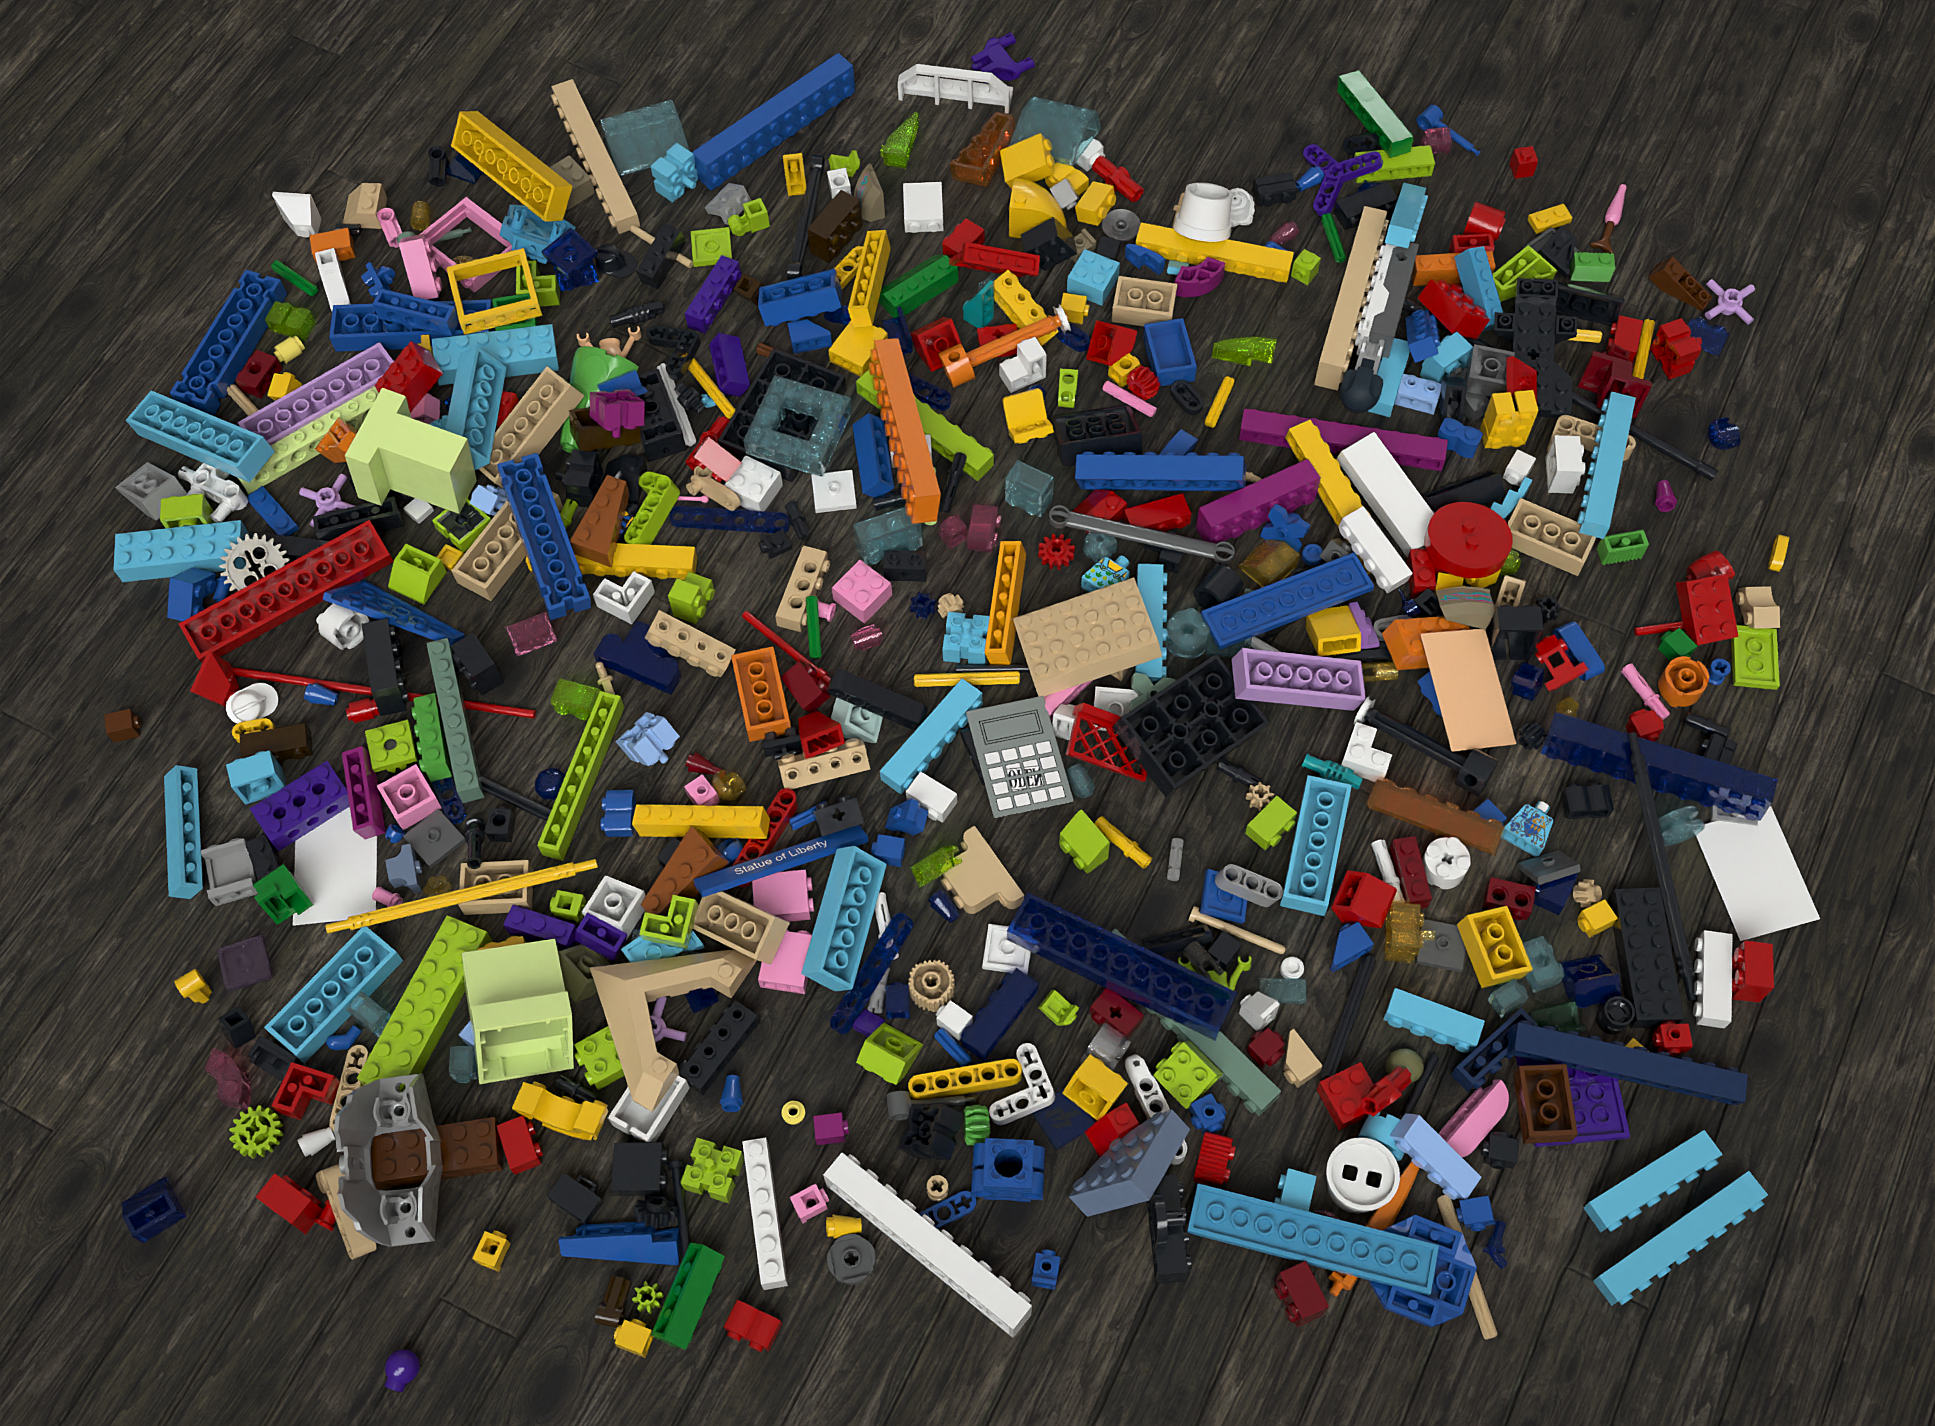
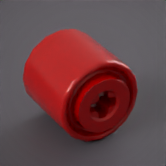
M1475 202L1463 235L1491 233L1493 242L1497 241L1506 220L1504 218L1506 212Z

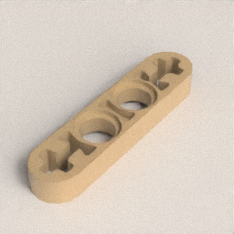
M362 1045L351 1047L347 1053L329 1122L332 1131H334L335 1116L343 1108L341 1104L342 1099L362 1086L359 1081L355 1084H348L347 1082L351 1074L360 1073L370 1055V1052ZM361 1052L364 1055V1057L359 1058L357 1064V1060L354 1058V1056L359 1055V1053Z

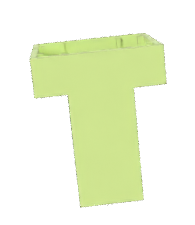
M384 388L378 394L345 454L358 498L382 506L391 489L455 513H460L477 481L468 439L412 419L406 396Z
M555 939L462 953L464 983L479 1084L574 1069L572 1012L568 991L565 992Z

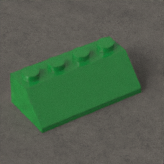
M934 255L882 287L878 302L897 321L902 316H905L958 282V267L949 265L950 258L947 255Z

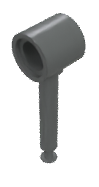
M895 1091L886 1095L888 1118L894 1121L908 1119L912 1104H925L930 1107L931 1104L957 1106L965 1105V1102H976L974 1095L973 1097L966 1098L962 1095L911 1100L908 1091Z

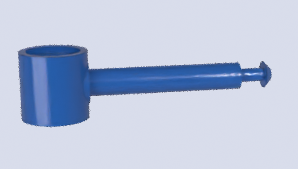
M1429 105L1417 117V124L1423 131L1429 132L1433 128H1437L1467 151L1474 152L1475 156L1480 154V150H1476L1473 144L1441 122L1443 112L1438 106Z

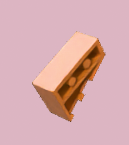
M338 417L315 450L334 463L347 462L345 454L358 430Z

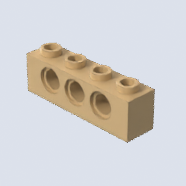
M807 546L802 547L775 616L777 626L802 632L804 625L807 626L806 597L815 596L817 590L822 588V577L824 572L827 573L830 567L826 551Z

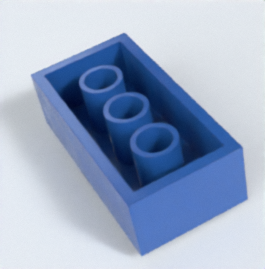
M835 268L759 287L758 307L765 327L770 325L777 326L782 322L797 321L802 317H813L821 312H833L841 308L842 289Z

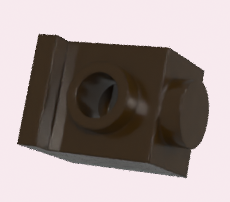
M743 273L733 290L740 297L758 307L759 287L764 285Z

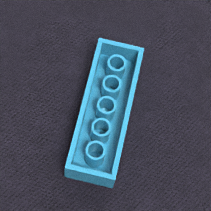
M552 324L432 339L433 357L443 372L442 376L438 379L439 385L454 384L460 354L476 345L506 366L505 377L542 373L547 366L553 371H559Z
M477 345L459 356L445 428L448 432L468 439L474 470L490 463L506 373V366Z
M238 520L115 534L113 570L122 582L173 577L190 568H197L208 572L226 571L224 568L219 567V565L226 563V561L221 559V556H228L224 549L231 550L230 542L237 545V537L244 541L245 534L249 535L242 521ZM237 557L235 566L243 569L246 566V560L243 557Z
M1307 776L1280 906L1325 916L1329 905L1352 785Z
M856 846L836 850L801 972L802 975L833 991L853 989L887 865Z
M362 927L264 1028L305 1064L326 1042L327 1038L358 1009L403 960L393 948L368 927Z

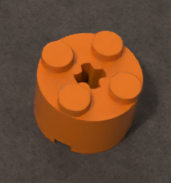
M1682 656L1673 659L1667 665L1658 680V688L1660 694L1670 706L1686 707L1693 705L1699 700L1709 682L1708 670L1701 662L1693 661L1690 659L1691 657Z

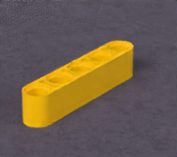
M1005 1059L920 1074L910 1079L908 1084L911 1098L916 1100L951 1097L1018 1084L1022 1078V1066L1015 1059ZM1013 1068L1018 1073L1015 1076H1008L1005 1071ZM986 1072H991L995 1077L992 1080H985L982 1075ZM963 1076H968L972 1079L969 1084H962L959 1080ZM945 1080L949 1084L946 1088H938L936 1086L937 1082ZM922 1084L926 1088L923 1092H915L913 1090L914 1086Z

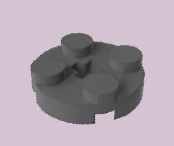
M847 1234L839 1237L831 1246L827 1254V1264L831 1274L838 1282L855 1285L865 1281L873 1274L876 1255L872 1244L868 1240L857 1234ZM850 1253H853L854 1257H858L855 1265L850 1266V1263H845V1259L848 1258Z

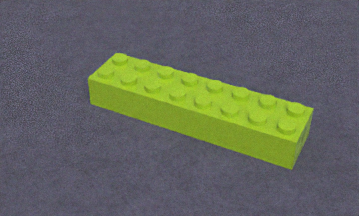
M446 916L357 1077V1080L362 1085L377 1079L422 1073L466 991L462 953L477 951L478 948L491 943L492 939L487 931ZM404 1083L401 1084L399 1087V1090L401 1092L405 1090Z

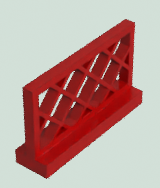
M970 242L963 243L962 251L949 259V265L1003 274L1009 270L1018 278H1023L1026 275L1038 276L1040 262L1039 255Z
M1086 703L1074 706L1072 715H1075L1066 755L1141 782L1146 781L1147 772L1141 766L1140 774L1134 773L1130 764L1137 761V759L1128 761L1123 752L1128 747L1121 748L1116 738L1119 735L1117 733L1114 734L1116 731L1113 729V726L1121 716ZM1081 720L1086 721L1091 729L1085 734L1082 733L1079 727ZM1101 727L1105 728L1110 736L1102 741L1097 731ZM1093 733L1098 743L1090 748L1085 736ZM1081 740L1086 749L1083 753L1074 751L1075 742ZM1112 740L1113 744L1117 749V751L1112 753L1111 755L1108 753L1104 745L1106 742ZM1099 746L1105 756L1102 760L1096 759L1092 750ZM1118 753L1124 763L1121 767L1115 766L1111 758Z

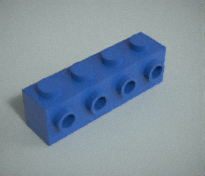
M1423 309L1417 310L1411 316L1406 317L1407 341L1414 362L1416 363L1439 354L1438 347L1441 344L1436 317L1433 314L1430 315L1428 309L1424 311Z
M868 413L852 426L863 494L875 498L881 497L892 490L894 482L884 421Z

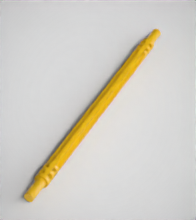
M593 859L577 864L571 862L350 916L347 920L326 924L327 933H332L349 928L354 930L575 876L578 872L598 868L597 861Z

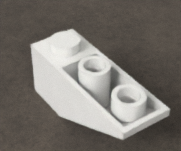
M331 248L316 252L318 269L331 311L333 310V305L351 304L341 263L335 249Z

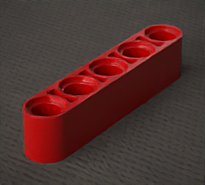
M788 788L780 790L766 811L770 818L767 834L770 836L769 839L749 838L732 866L753 860L748 858L752 853L759 854L756 858L770 854L789 824V818L793 817L797 811L798 803L793 790ZM786 799L792 800L789 804L782 803ZM775 817L781 818L778 822L771 821ZM752 881L739 885L738 887H747L752 883Z

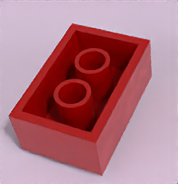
M1430 279L1418 299L1451 333L1458 332L1461 336L1477 339L1490 321L1485 315L1486 311L1480 306L1473 303L1474 299L1462 292L1463 288L1454 282L1449 284L1443 279H1440V281Z
M411 341L402 350L397 359L391 363L384 375L378 379L375 388L378 393L384 388L406 396L411 413L442 376L443 372L429 350Z
M1715 574L1676 582L1684 632L1696 645L1739 637L1727 574Z

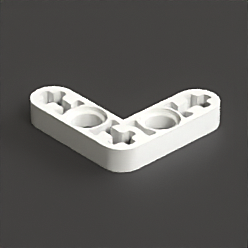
M1030 1043L1022 1044L1016 1052L1029 1088L996 1101L991 1105L989 1113L993 1122L997 1125H1005L1051 1105L1055 1100L1054 1090L1037 1049ZM1029 1051L1033 1061L1030 1065L1024 1054ZM1033 1070H1040L1042 1075L1039 1079L1032 1080L1029 1077L1030 1073ZM1043 1085L1047 1098L1043 1099L1038 1086ZM1027 1099L1029 1101L1028 1106L1024 1109L1017 1108L1016 1103L1018 1100ZM1009 1104H1011L1014 1110L1013 1113H1011L1010 1108L1008 1106ZM1002 1109L1004 1116L999 1117L997 1110Z

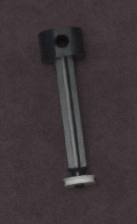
M1370 696L1359 707L1353 724L1356 722L1363 724L1367 720L1370 726L1378 728L1459 772L1454 784L1477 797L1485 789L1498 765L1499 760L1476 748L1472 750L1467 758L1456 751H1451V748L1380 711V709H1372L1375 699L1371 701L1369 699Z

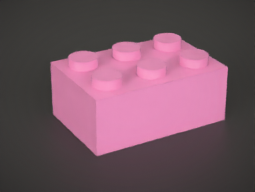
M425 234L402 238L399 242V247L413 296L426 300L439 297L443 284L441 278L436 276L438 266L435 257L432 258L430 254L432 250L430 238H426Z

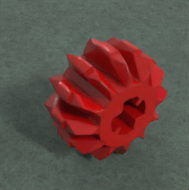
M1142 365L1132 369L1126 380V383L1129 385L1128 389L1132 391V394L1142 398L1144 401L1154 397L1161 385L1158 381L1159 377L1155 376L1149 367L1145 368Z

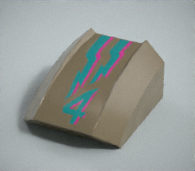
M869 163L857 181L854 197L860 199L862 219L870 222L885 218L883 191L872 164Z
M1454 587L1436 591L1446 620L1486 630L1493 617L1495 608L1490 595V589Z

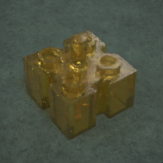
M1392 903L1390 912H1388L1385 920L1386 942L1384 961L1412 963L1415 956L1419 955V949L1423 947V941L1435 939L1434 931L1420 930V927H1423L1424 913H1420L1421 905Z

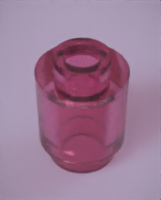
M874 624L855 630V633L850 634L855 650L861 649V651L880 645V640L883 639L880 627L875 628Z

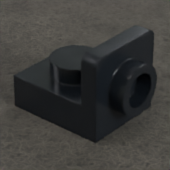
M783 529L765 537L763 532L759 534V548L763 554L767 553L769 559L792 550V545Z

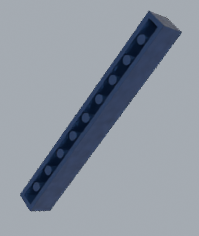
M1525 1020L1510 1026L1507 1054L1553 1065L1567 1064V1068L1736 1106L1745 1103L1748 1074L1739 1073V1069L1725 1067L1721 1069L1717 1068L1716 1064L1710 1062L1699 1064L1693 1062V1059L1688 1057H1679L1677 1059L1670 1057L1671 1054L1666 1052L1651 1053L1644 1047L1635 1046L1629 1048L1625 1047V1044L1622 1042L1611 1041L1607 1043L1603 1042L1600 1037L1588 1036L1585 1038L1579 1036L1578 1032L1565 1031L1563 1033L1556 1031L1555 1027L1542 1026L1541 1028L1533 1026V1022Z

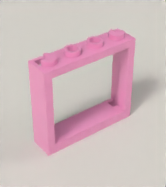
M467 197L421 233L425 234L426 238H430L432 244L431 257H435L437 266H441L446 272V267L456 265V263L435 248L433 244L466 217L505 245L507 248L502 253L512 251V244L499 235L502 224ZM500 271L460 280L465 288L476 292Z

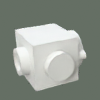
M1089 136L1084 141H1080L1077 147L1074 148L1073 161L1086 171L1090 170L1097 157H1105L1103 145L1098 140Z

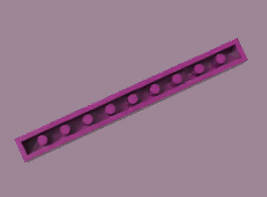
M1244 409L1239 436V440L1291 448L1285 439L1288 430L1311 420L1313 425L1318 427L1322 440L1329 445L1330 453L1333 455H1339L1344 449L1375 432L1398 465L1442 471L1446 459L1448 440L1439 437H1426L1419 434L1380 430L1379 428L1341 424L1335 421L1328 422L1316 418H1302L1296 415L1289 416L1276 412H1263L1256 409Z

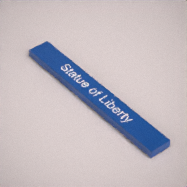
M859 825L695 878L694 886L702 897H706L836 853V850L839 848L867 843L868 835Z

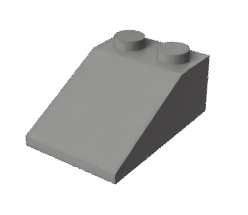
M148 462L115 487L143 513L154 520L160 519L162 498L187 495L173 475Z

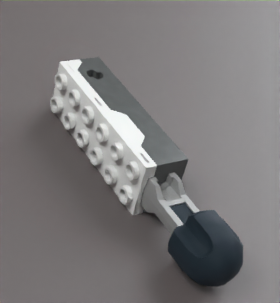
M1387 243L1386 246H1381L1379 257L1382 258L1377 260L1375 272L1378 273L1373 275L1370 286L1373 288H1370L1366 300L1368 303L1364 306L1362 320L1357 332L1359 334H1357L1355 346H1358L1357 355H1359L1355 370L1350 369L1345 372L1340 386L1342 403L1346 409L1354 413H1364L1372 409L1380 398L1383 379L1377 375L1380 360L1383 357L1389 358L1419 244L1410 243L1408 248Z

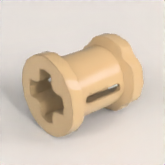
M940 1175L932 1176L927 1182V1194L932 1201L941 1202L947 1198L948 1183ZM933 1186H942V1192L934 1191Z

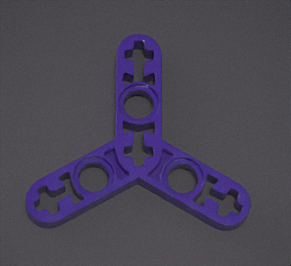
M1311 144L1307 146L1303 151L1305 160L1312 167L1318 166L1324 173V179L1313 204L1316 214L1322 217L1323 214L1331 213L1343 182L1379 170L1383 165L1380 153L1373 151L1338 163L1318 145ZM1329 161L1327 166L1320 167L1322 162ZM1353 165H1360L1357 170H1350ZM1334 187L1331 193H1325L1327 188Z

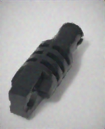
M661 301L646 302L642 305L625 309V312L610 315L609 319L612 328L628 323L635 325V323L656 318L657 315L664 313V308Z

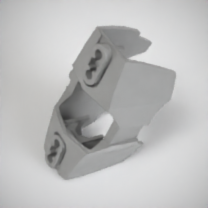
M423 1073L377 1079L366 1083L347 1095L346 1105L335 1116L333 1133L336 1139L337 1152H344V1155H341L339 1158V1169L341 1174L345 1176L338 1177L339 1189L337 1193L341 1210L353 1221L357 1232L384 1246L394 1247L435 1241L439 1187L443 1166L441 1161V1139L434 1123ZM404 1083L405 1090L401 1092L399 1090V1087L401 1084ZM422 1128L427 1135L425 1142L427 1170H429L423 1183L419 1187L411 1189L377 1190L372 1177L371 1164L373 1137L384 1133ZM409 1204L411 1205V1210H410V1211H408V1205H409ZM412 1227L416 1231L413 1237L409 1234Z

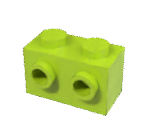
M1276 796L1247 825L1245 834L1266 851L1270 846L1274 847L1282 838L1280 835L1285 830L1289 832L1295 826L1297 812Z

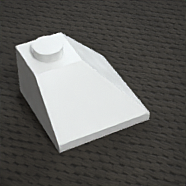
M272 193L284 221L297 236L310 237L309 235L318 234L322 219L311 194Z

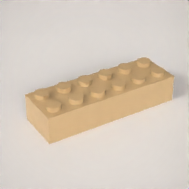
M547 366L495 432L490 463L479 468V470L495 484L503 488L497 464L513 460L516 464L522 462L521 457L534 453L539 455L568 418L569 410L575 409L584 395Z
M552 492L560 513L563 508L560 497ZM508 500L452 569L458 584L492 601L527 555Z

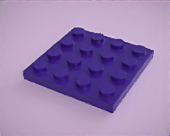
M1516 1056L1518 1067L1553 1065ZM1567 1068L1578 1135L1571 1142L1533 1144L1534 1147L1628 1139L1630 1132L1618 1079Z

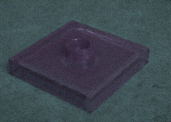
M262 935L217 949L227 992L273 978L265 940Z

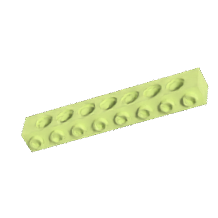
M375 386L270 445L275 452L249 483L238 478L247 493L251 494L261 486H265L319 455L320 453L315 448L338 417L359 431L379 394Z

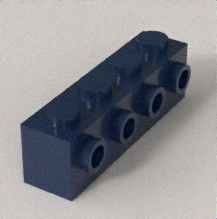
M1522 1008L1465 1058L1452 1072L1451 1076L1467 1092L1473 1087L1476 1090L1479 1089L1487 1081L1484 1077L1489 1072L1494 1075L1503 1066L1500 1063L1506 1057L1510 1060L1514 1056L1507 1054L1510 1026L1521 1020L1533 1022V1026H1538Z

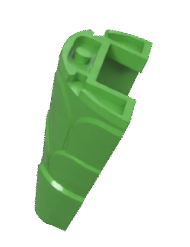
M590 346L577 348L572 361L569 383L581 392L584 397L575 409L590 407V392L599 391L597 384L631 370H636L637 372L639 367L622 356L607 354V351L604 349ZM568 416L561 427L560 444L563 446L562 449L564 451L572 453V449L579 450L570 433Z

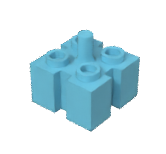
M678 143L674 144L666 152L667 155L664 158L660 157L650 166L652 176L656 178L654 181L656 191L671 202H674L683 195L685 187L694 189L698 180L694 154Z
M948 612L946 634L942 649L943 661L960 663V659L963 658L968 659V664L985 665L986 655L984 651L990 616L973 615V619H966L964 613Z

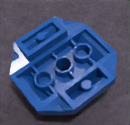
M1413 1215L1402 1222L1384 1229L1383 1231L1439 1245L1432 1290L1429 1296L1405 1288L1368 1280L1383 1308L1431 1328L1461 1316L1464 1312L1477 1269L1463 1234L1417 1215Z

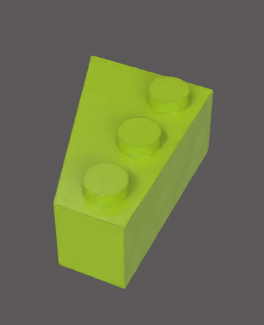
M1528 245L1492 274L1500 302L1515 297L1517 278H1546L1553 280L1557 270Z

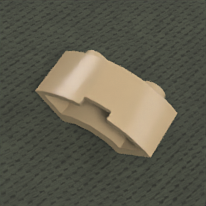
M1771 586L1738 589L1736 604L1740 605L1745 625H1748L1750 628H1780V606H1777L1773 600Z

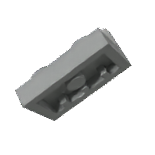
M728 183L705 209L708 214L721 216L723 222L728 225L729 217L735 214L739 215L743 210V204L750 202L751 198L744 186Z

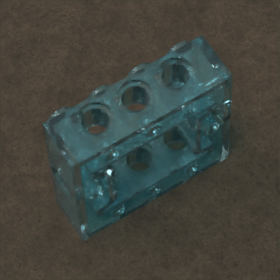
M774 375L743 440L746 454L823 477L852 413L851 398ZM785 408L793 410L797 414L803 413L813 416L814 419L818 420L809 441L777 432L781 420L785 418Z

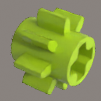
M645 1281L644 1287L640 1289L635 1288L637 1297L632 1298V1301L634 1303L640 1302L637 1308L638 1311L641 1312L646 1308L652 1314L653 1308H661L659 1298H663L664 1295L661 1292L656 1293L659 1287L656 1283L650 1287ZM647 1294L651 1295L653 1299L645 1301L643 1297Z

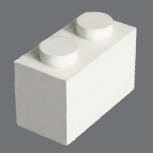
M922 772L918 774L906 790V800L912 798L919 801L918 805L928 811L927 816L930 819L939 820L942 823L957 804V794Z

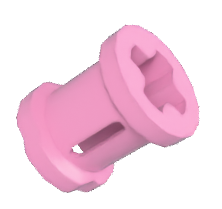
M818 600L819 617L831 622L835 614L836 604L831 603L830 605Z

